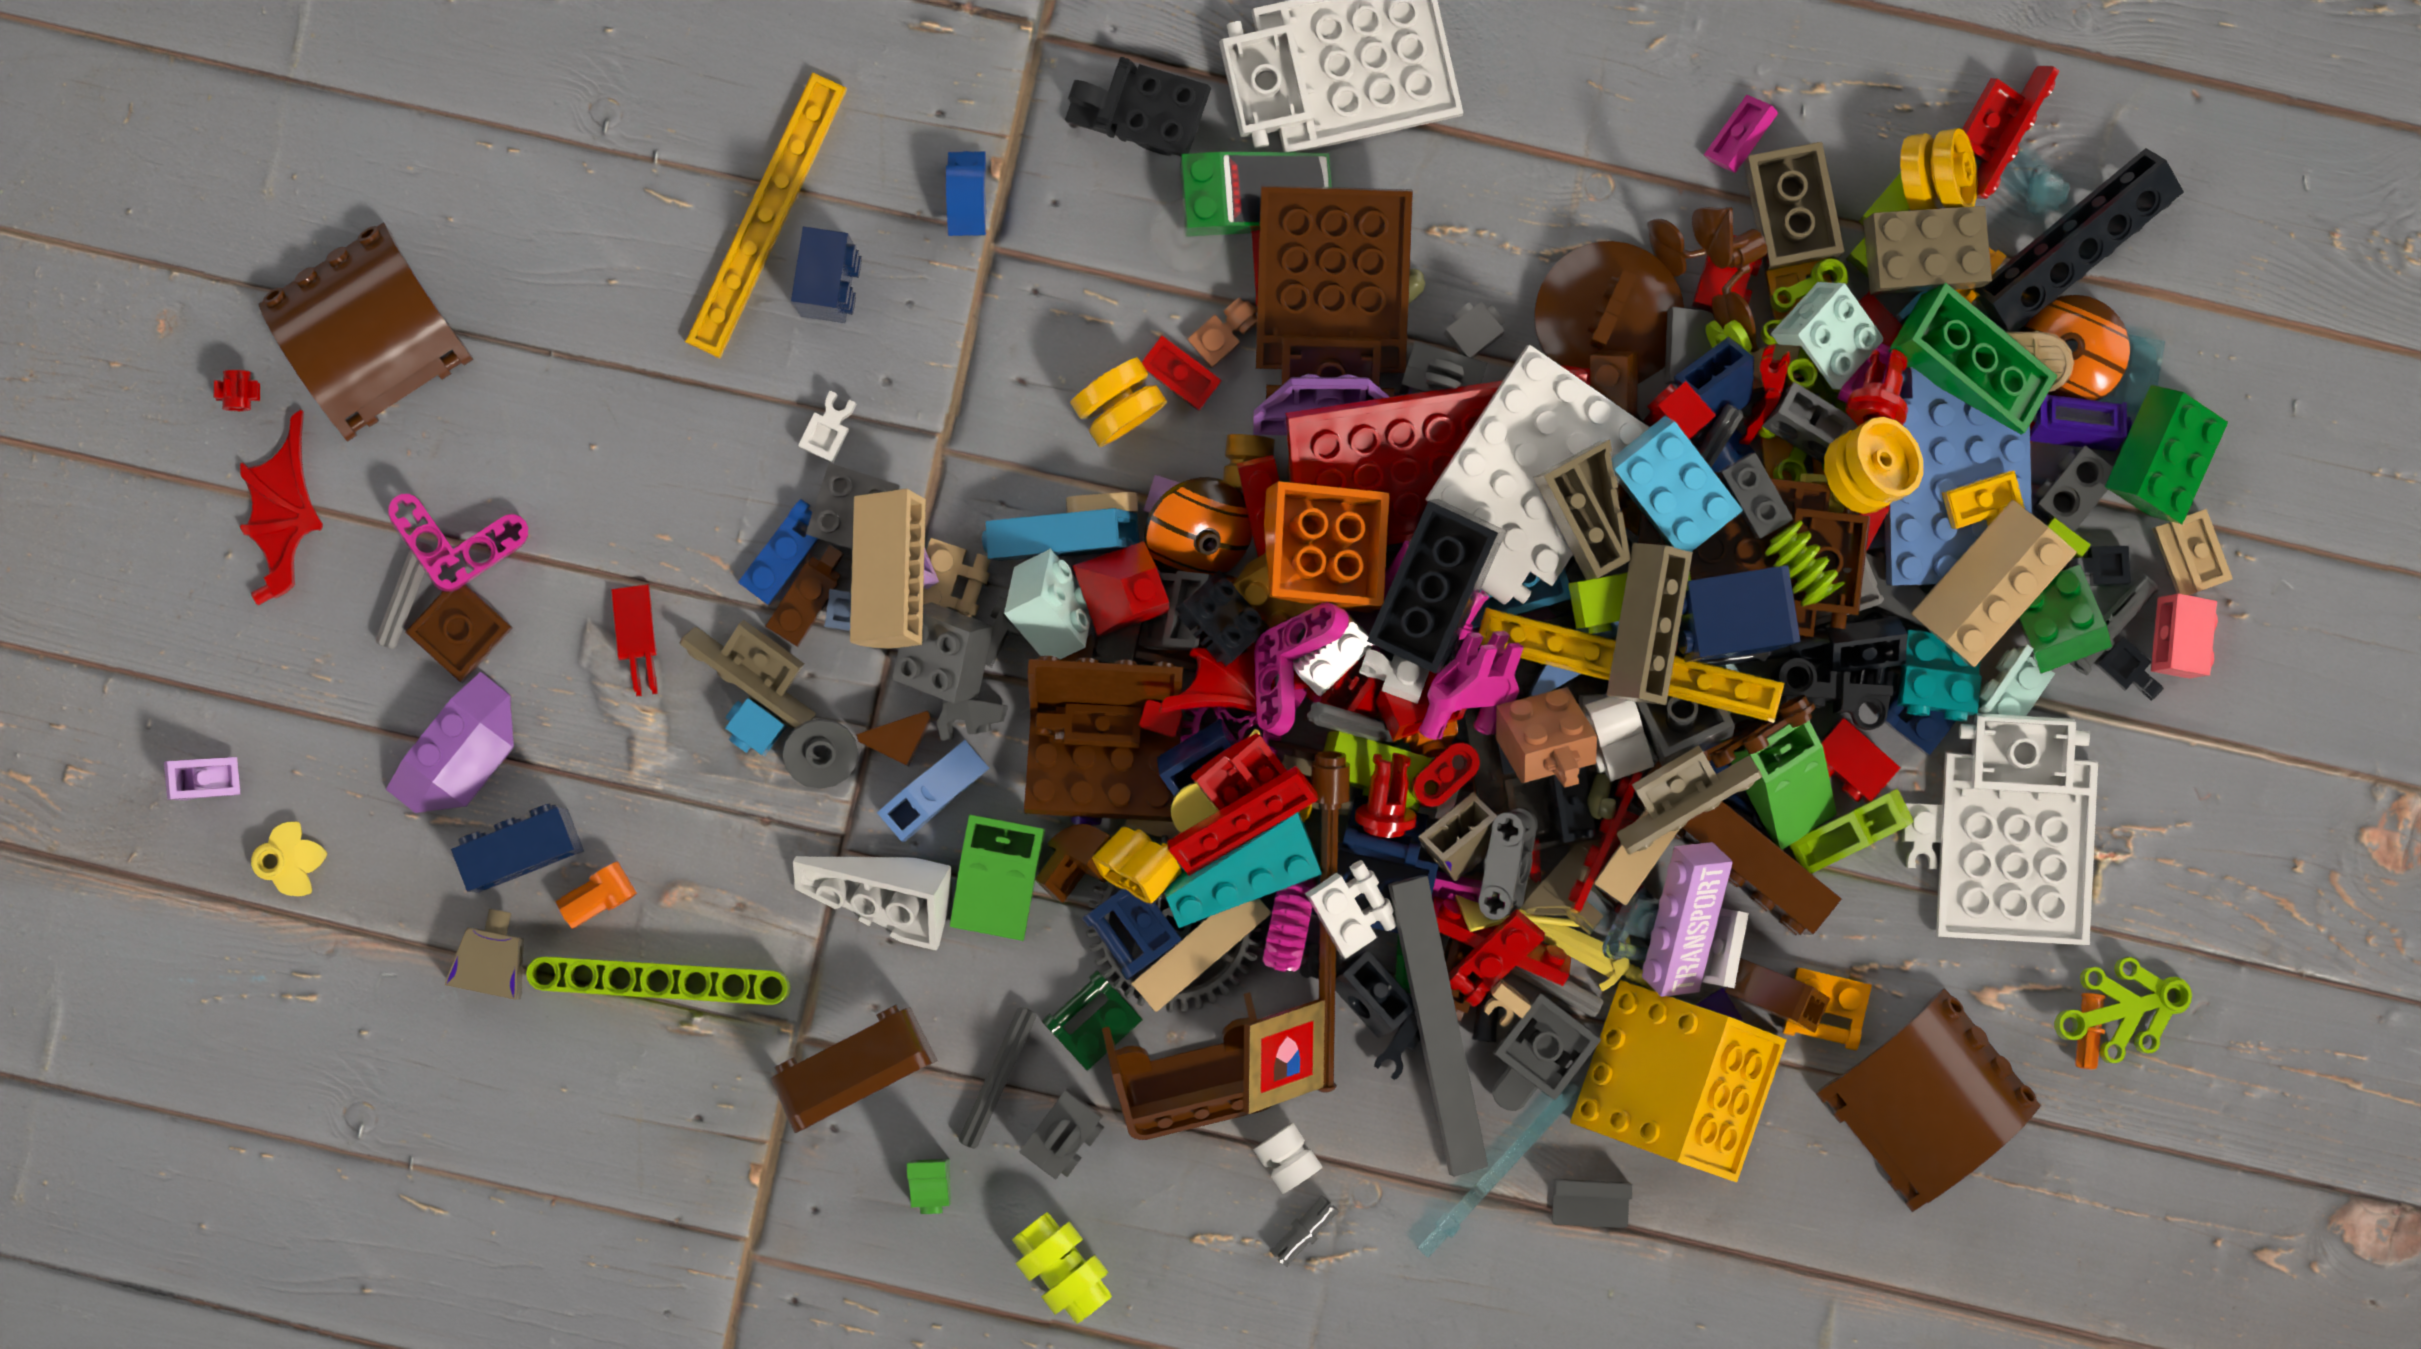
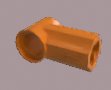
M618 861L599 870L589 877L590 881L555 901L560 913L571 929L578 927L606 909L609 911L616 908L637 894Z

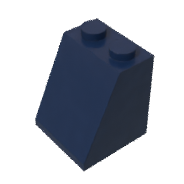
M1788 565L1688 581L1677 639L1679 650L1684 655V662L1767 653L1801 642Z

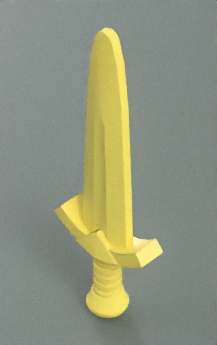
M1523 909L1519 910L1523 914L1534 915L1526 913ZM1535 923L1545 932L1544 942L1560 947L1567 955L1609 977L1604 982L1598 984L1601 991L1610 988L1621 976H1626V978H1630L1632 981H1636V983H1640V985L1656 992L1642 978L1643 969H1640L1638 966L1635 967L1634 964L1631 965L1629 962L1631 953L1629 936L1621 938L1622 950L1568 926Z

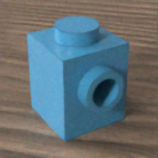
M749 698L744 703L738 700L725 717L729 721L725 729L732 733L728 740L746 753L752 748L764 757L787 728L785 724Z

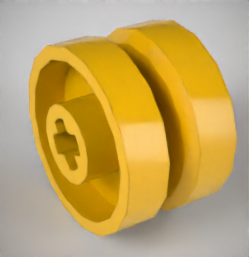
M1960 128L1942 130L1936 135L1935 139L1931 135L1923 133L1907 136L1903 140L1900 157L1901 179L1904 194L1911 211L1975 206L1978 187L1977 168L1971 143L1964 130Z
M1138 357L1107 371L1091 382L1070 401L1071 406L1081 420L1090 419L1101 414L1093 421L1089 428V433L1099 448L1127 434L1157 413L1167 403L1157 385H1149L1134 392L1148 377V372Z
M1879 417L1866 421L1855 430H1850L1831 442L1824 456V472L1830 489L1842 504L1852 511L1867 514L1877 512L1893 501H1898L1910 495L1919 487L1923 477V457L1918 443L1908 429L1896 420Z

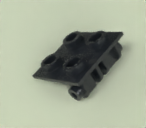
M1220 570L1176 608L1180 614L1178 616L1179 620H1182L1190 631L1197 625L1200 626L1193 634L1194 637L1202 631L1208 635L1200 643L1202 646L1209 640L1213 641L1206 649L1216 659L1217 663L1221 661L1225 667L1232 663L1269 628L1260 614L1251 607L1235 588L1234 584Z

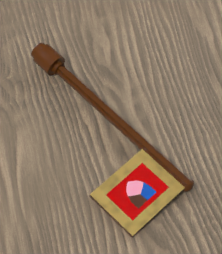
M1338 751L1318 752L1315 754V761L1311 764V785L1317 792L1318 801L1316 803H1319V808L1322 809V875L1320 883L1337 873L1338 809L1342 807V803L1349 801L1350 763L1346 762V754ZM1321 920L1319 999L1244 1024V1113L1251 1114L1314 1090L1328 1093L1337 1087V1084L1334 1083L1336 946Z

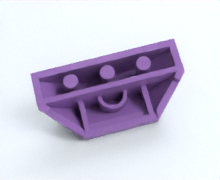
M1313 374L1291 377L1254 410L1253 435H1287L1285 415L1287 412L1388 398L1389 396L1367 377H1357L1349 374L1339 377H1319Z
M479 672L449 700L404 756L386 790L415 813L467 807L514 748L511 695L482 672Z

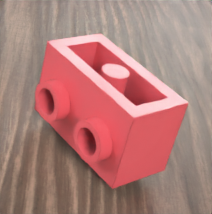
M2183 594L2158 597L2151 672L2189 679L2210 675L2211 667L2214 663V631L2218 623L2216 614L2217 601Z

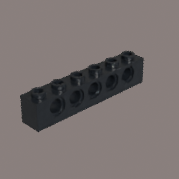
M2145 148L1992 274L1991 282L1981 288H1975L1974 292L1990 319L2005 331L2016 332L2047 305L2053 303L2066 289L2082 279L2095 265L2105 257L2110 256L2124 241L2139 232L2153 217L2168 208L2184 191L2167 160Z

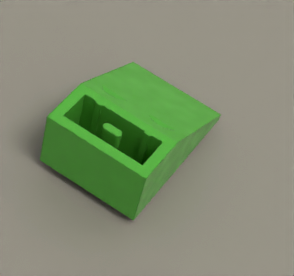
M1810 721L1795 728H1792L1790 724L1785 725L1766 737L1769 745L1757 753L1749 754L1744 744L1733 751L1736 759L1731 762L1732 765L1750 756L1762 774V777L1755 781L1746 792L1772 842L1782 850L1837 814L1824 749Z
M969 814L950 927L1024 941L1045 829Z

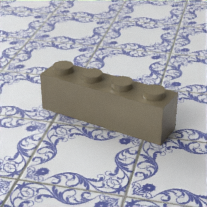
M1633 543L1607 689L1608 696L1633 702L1666 705L1693 552L1667 545Z

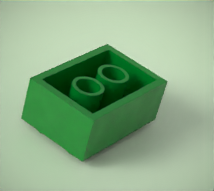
M2150 385L2105 488L2151 517L2183 524L2228 421L2182 391Z

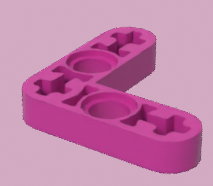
M400 494L390 502L388 508V517L394 528L433 584L445 592L459 589L521 548L528 537L526 521L518 515L508 514L453 549L422 503L415 496ZM403 503L406 507L413 505L415 507L412 511L413 519L417 524L424 519L427 524L417 527L411 535H408L405 530L411 529L412 526L407 518L401 517L398 519L396 517L399 512L398 504ZM508 523L511 527L518 525L521 528L518 532L519 539L517 541H514L511 537L505 539L500 543V547L504 550L498 553L494 541L487 535L492 532L494 538L497 539L504 534L505 524ZM422 533H431L437 538L438 546L434 551L424 553L416 546L417 537ZM483 543L490 548L491 556L486 562L477 563L470 558L469 549L473 544ZM462 553L465 564L473 571L467 574L465 567L455 573V582L451 583L448 579L441 581L439 579V576L442 574L441 566L446 565L449 569L460 563V560L455 556Z
M1322 603L1266 630L1257 639L1254 650L1257 722L1261 729L1277 736L1284 735L1290 730L1295 720L1293 661L1342 637L1349 621L1348 613L1344 609L1332 603ZM1305 627L1306 631L1304 637L1297 644L1298 635L1300 631ZM1279 674L1278 683L1271 691L1272 681Z

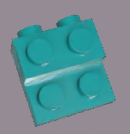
M1907 630L1906 665L1901 667L1897 706L1907 707L1908 714L1930 716V710L1945 712V719L1955 721H1967L1968 716L1977 714L1982 676L1979 675L1981 661L1975 667L1970 666L1933 633Z

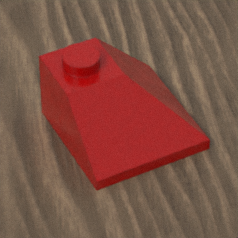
M1144 541L1073 565L1098 637L1169 612L1168 597L1157 567Z

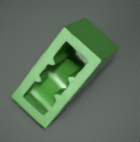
M950 1159L911 1160L907 1163L911 1208L920 1207V1214L943 1213L942 1206L951 1205Z

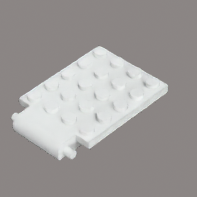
M1288 0L1253 8L1251 13L1256 32L1244 34L1241 21L1231 22L1226 25L1229 38L1219 41L1240 137H1252L1255 149L1269 146L1267 133L1279 131L1283 152L1300 153L1463 116L1461 100L1437 0Z
M1527 345L1425 500L1440 499L1507 530L1481 589L1504 605L1512 597L1524 604L1532 592L1522 585L1529 572L1550 586H1553L1573 555L1533 477L1599 441L1610 439L1612 448L1610 454L1611 458H1613L1650 427L1531 345Z
M1977 713L1974 716L1973 724H1960L1959 739H1972L1971 753L1945 752L1936 937L2090 945L2098 762L2074 759L2075 745L2089 746L2090 732L2076 730L2075 719Z

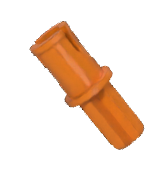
M2082 993L2081 1012L2084 1013L2104 1007L2106 996ZM2102 1024L2089 1027L2085 1036L2077 1040L2076 1067L2086 1070H2094L2098 1067L2101 1034H2105Z

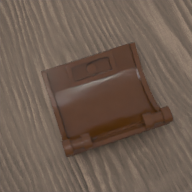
M384 222L377 227L371 226L360 233L358 239L348 246L334 249L328 254L325 261L314 268L308 267L297 274L293 282L283 288L271 290L265 295L263 301L258 304L266 324L291 366L347 442L356 437V432L364 426L368 425L371 427L379 422L376 415L437 375L443 380L451 375L450 370L462 363L465 366L474 360L464 343L454 333L417 279L400 251L391 231ZM450 350H453L452 352L448 353L447 355H445L444 357L441 358V356H443L444 354H446V353L449 352ZM355 412H358V413H356L355 415H353L352 417H350L349 419H346L347 417L351 416V415L354 414Z
M1945 988L1935 994L1922 1010L1889 1040L1844 1074L1826 1083L1815 1093L1822 1102L1827 1101L1834 1110L1832 1115L1839 1123L1843 1121L1847 1123L1891 1177L1888 1181L1889 1185L1894 1191L1899 1190L1906 1198L1905 1204L1911 1212L1931 1202L1986 1162L2008 1143L2041 1107L2032 1089L2021 1082L2012 1071L2009 1061L1999 1055L1988 1041L1986 1033L1972 1022L1964 1012L1960 1001L1951 996Z

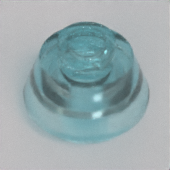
M2040 164L2033 168L2028 184L2027 209L2033 215H2040L2057 211L2060 204L2066 205L2069 194V182L2063 181V174L2045 164Z

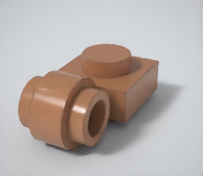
M1239 297L1224 310L1223 313L1227 316L1224 324L1216 315H1213L1187 339L1211 368L1215 367L1240 344V341L1232 334L1234 331L1239 330L1244 335L1257 324V310L1248 300L1244 302Z

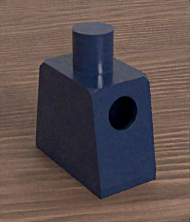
M1727 337L1674 376L1677 387L1686 381L1716 414L1706 425L1707 427H1712L1726 404H1731L1741 410L1752 400L1754 356L1730 337Z

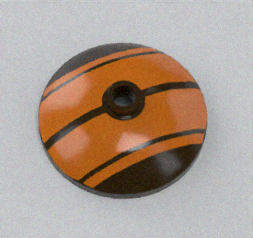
M1213 477L1189 479L1166 491L1152 507L1144 529V542L1157 569L1163 573L1176 574L1177 571L1205 573L1213 576L1219 570L1225 574L1242 559L1253 536L1243 494L1227 481ZM1212 538L1208 544L1203 545L1205 539Z

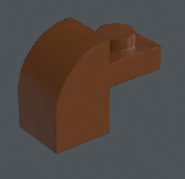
M1088 824L1072 825L1061 830L1047 843L1054 853L1037 875L1035 881L1049 895L1061 903L1065 902L1085 873L1105 883L1107 880L1100 875L1092 857L1112 837Z

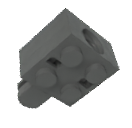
M1415 341L1399 393L1408 395L1481 384L1488 363Z
M1537 993L1530 1002L1532 1006L1523 1018H1518L1492 1052V1054L1508 1065L1494 1084L1492 1091L1495 1102L1501 1108L1508 1111H1517L1523 1108L1537 1089L1541 1090L1551 1099L1556 1100L1601 1041L1600 1038L1541 993ZM1572 1060L1573 1062L1568 1069L1565 1068L1569 1061Z
M1066 1089L1019 1153L1055 1180L1061 1173L1068 1177L1082 1158L1076 1153L1083 1143L1091 1146L1104 1129V1126L1099 1123L1103 1115L1069 1089Z

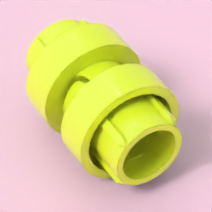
M1046 1212L1011 1239L1023 1254V1257L1015 1264L1027 1280L1031 1281L1039 1275L1049 1288L1041 1298L1054 1315L1065 1309L1075 1323L1078 1324L1112 1297L1101 1281L1109 1272L1095 1254L1084 1260L1075 1248L1083 1238L1070 1221L1059 1227L1052 1216Z

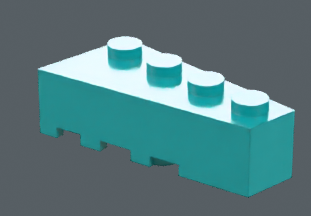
M1297 812L1190 876L1179 864L1182 873L1164 892L1178 928L1322 875L1300 813Z

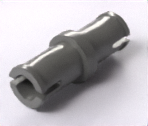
M1321 1195L1319 1200L1300 1220L1296 1218L1291 1223L1293 1226L1291 1230L1274 1248L1270 1249L1273 1256L1278 1257V1260L1284 1266L1288 1267L1308 1243L1314 1244L1318 1239L1316 1235L1339 1213L1334 1205H1329L1331 1202Z

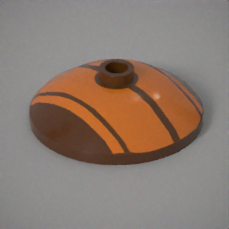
M2084 295L2060 296L2031 318L2020 330V332L2039 331L2057 335L2065 342L2073 340L2078 343V348L2072 352L2074 365L2071 376L2064 385L2055 391L2048 392V395L2099 401L2118 386L2128 368L2130 341L2124 323L2113 309L2095 298Z

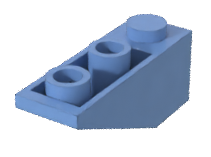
M964 740L881 808L877 814L895 835L905 843L990 768L968 742Z

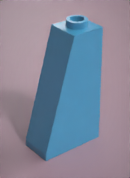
M1116 508L985 521L986 530L982 534V545L984 551L988 553V559L998 561L1031 559L1049 549L1057 557L1104 554L1139 543L1137 513Z

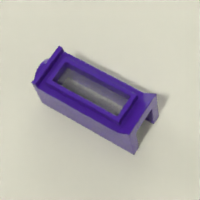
M2047 394L2036 413L2037 422L2030 430V441L2074 447L2087 446L2090 449L2115 452L2127 438L2132 427L2131 417L2127 416V402L2117 404Z

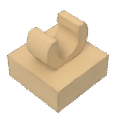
M1501 979L1490 990L1494 997L1486 1002L1484 1011L1489 1015L1497 1006L1505 1008V1015L1499 1021L1505 1027L1513 1020L1514 1013L1523 1018L1532 1006L1529 999Z

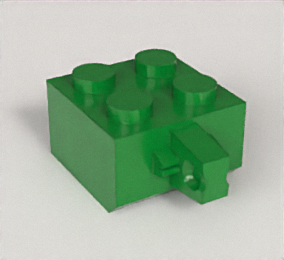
M2081 565L2059 572L2018 618L2028 645L2034 648L2032 655L2040 674L2112 647L2106 622Z

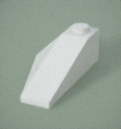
M796 856L794 858L793 871L796 890L834 909L842 906L860 915L858 921L868 926L874 922L892 931L890 937L900 942L937 951L952 895L951 866L912 857Z

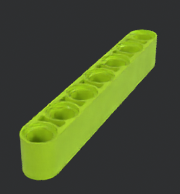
M538 957L531 961L526 971L527 980L532 987L541 991L774 1005L785 1001L791 991L788 977L782 972L772 970ZM543 963H549L555 970L553 981L547 985L541 983L537 978V970ZM582 965L588 966L593 973L592 981L586 987L577 984L574 976L577 968ZM620 967L628 970L631 977L630 984L624 989H618L612 982L613 973ZM656 970L664 971L669 980L668 986L661 992L655 991L650 985V977ZM694 972L701 973L706 979V988L699 994L691 992L687 984L688 978ZM733 974L740 976L744 981V989L738 996H731L725 989L727 978ZM769 977H776L782 984L781 994L775 999L768 998L763 992V983Z

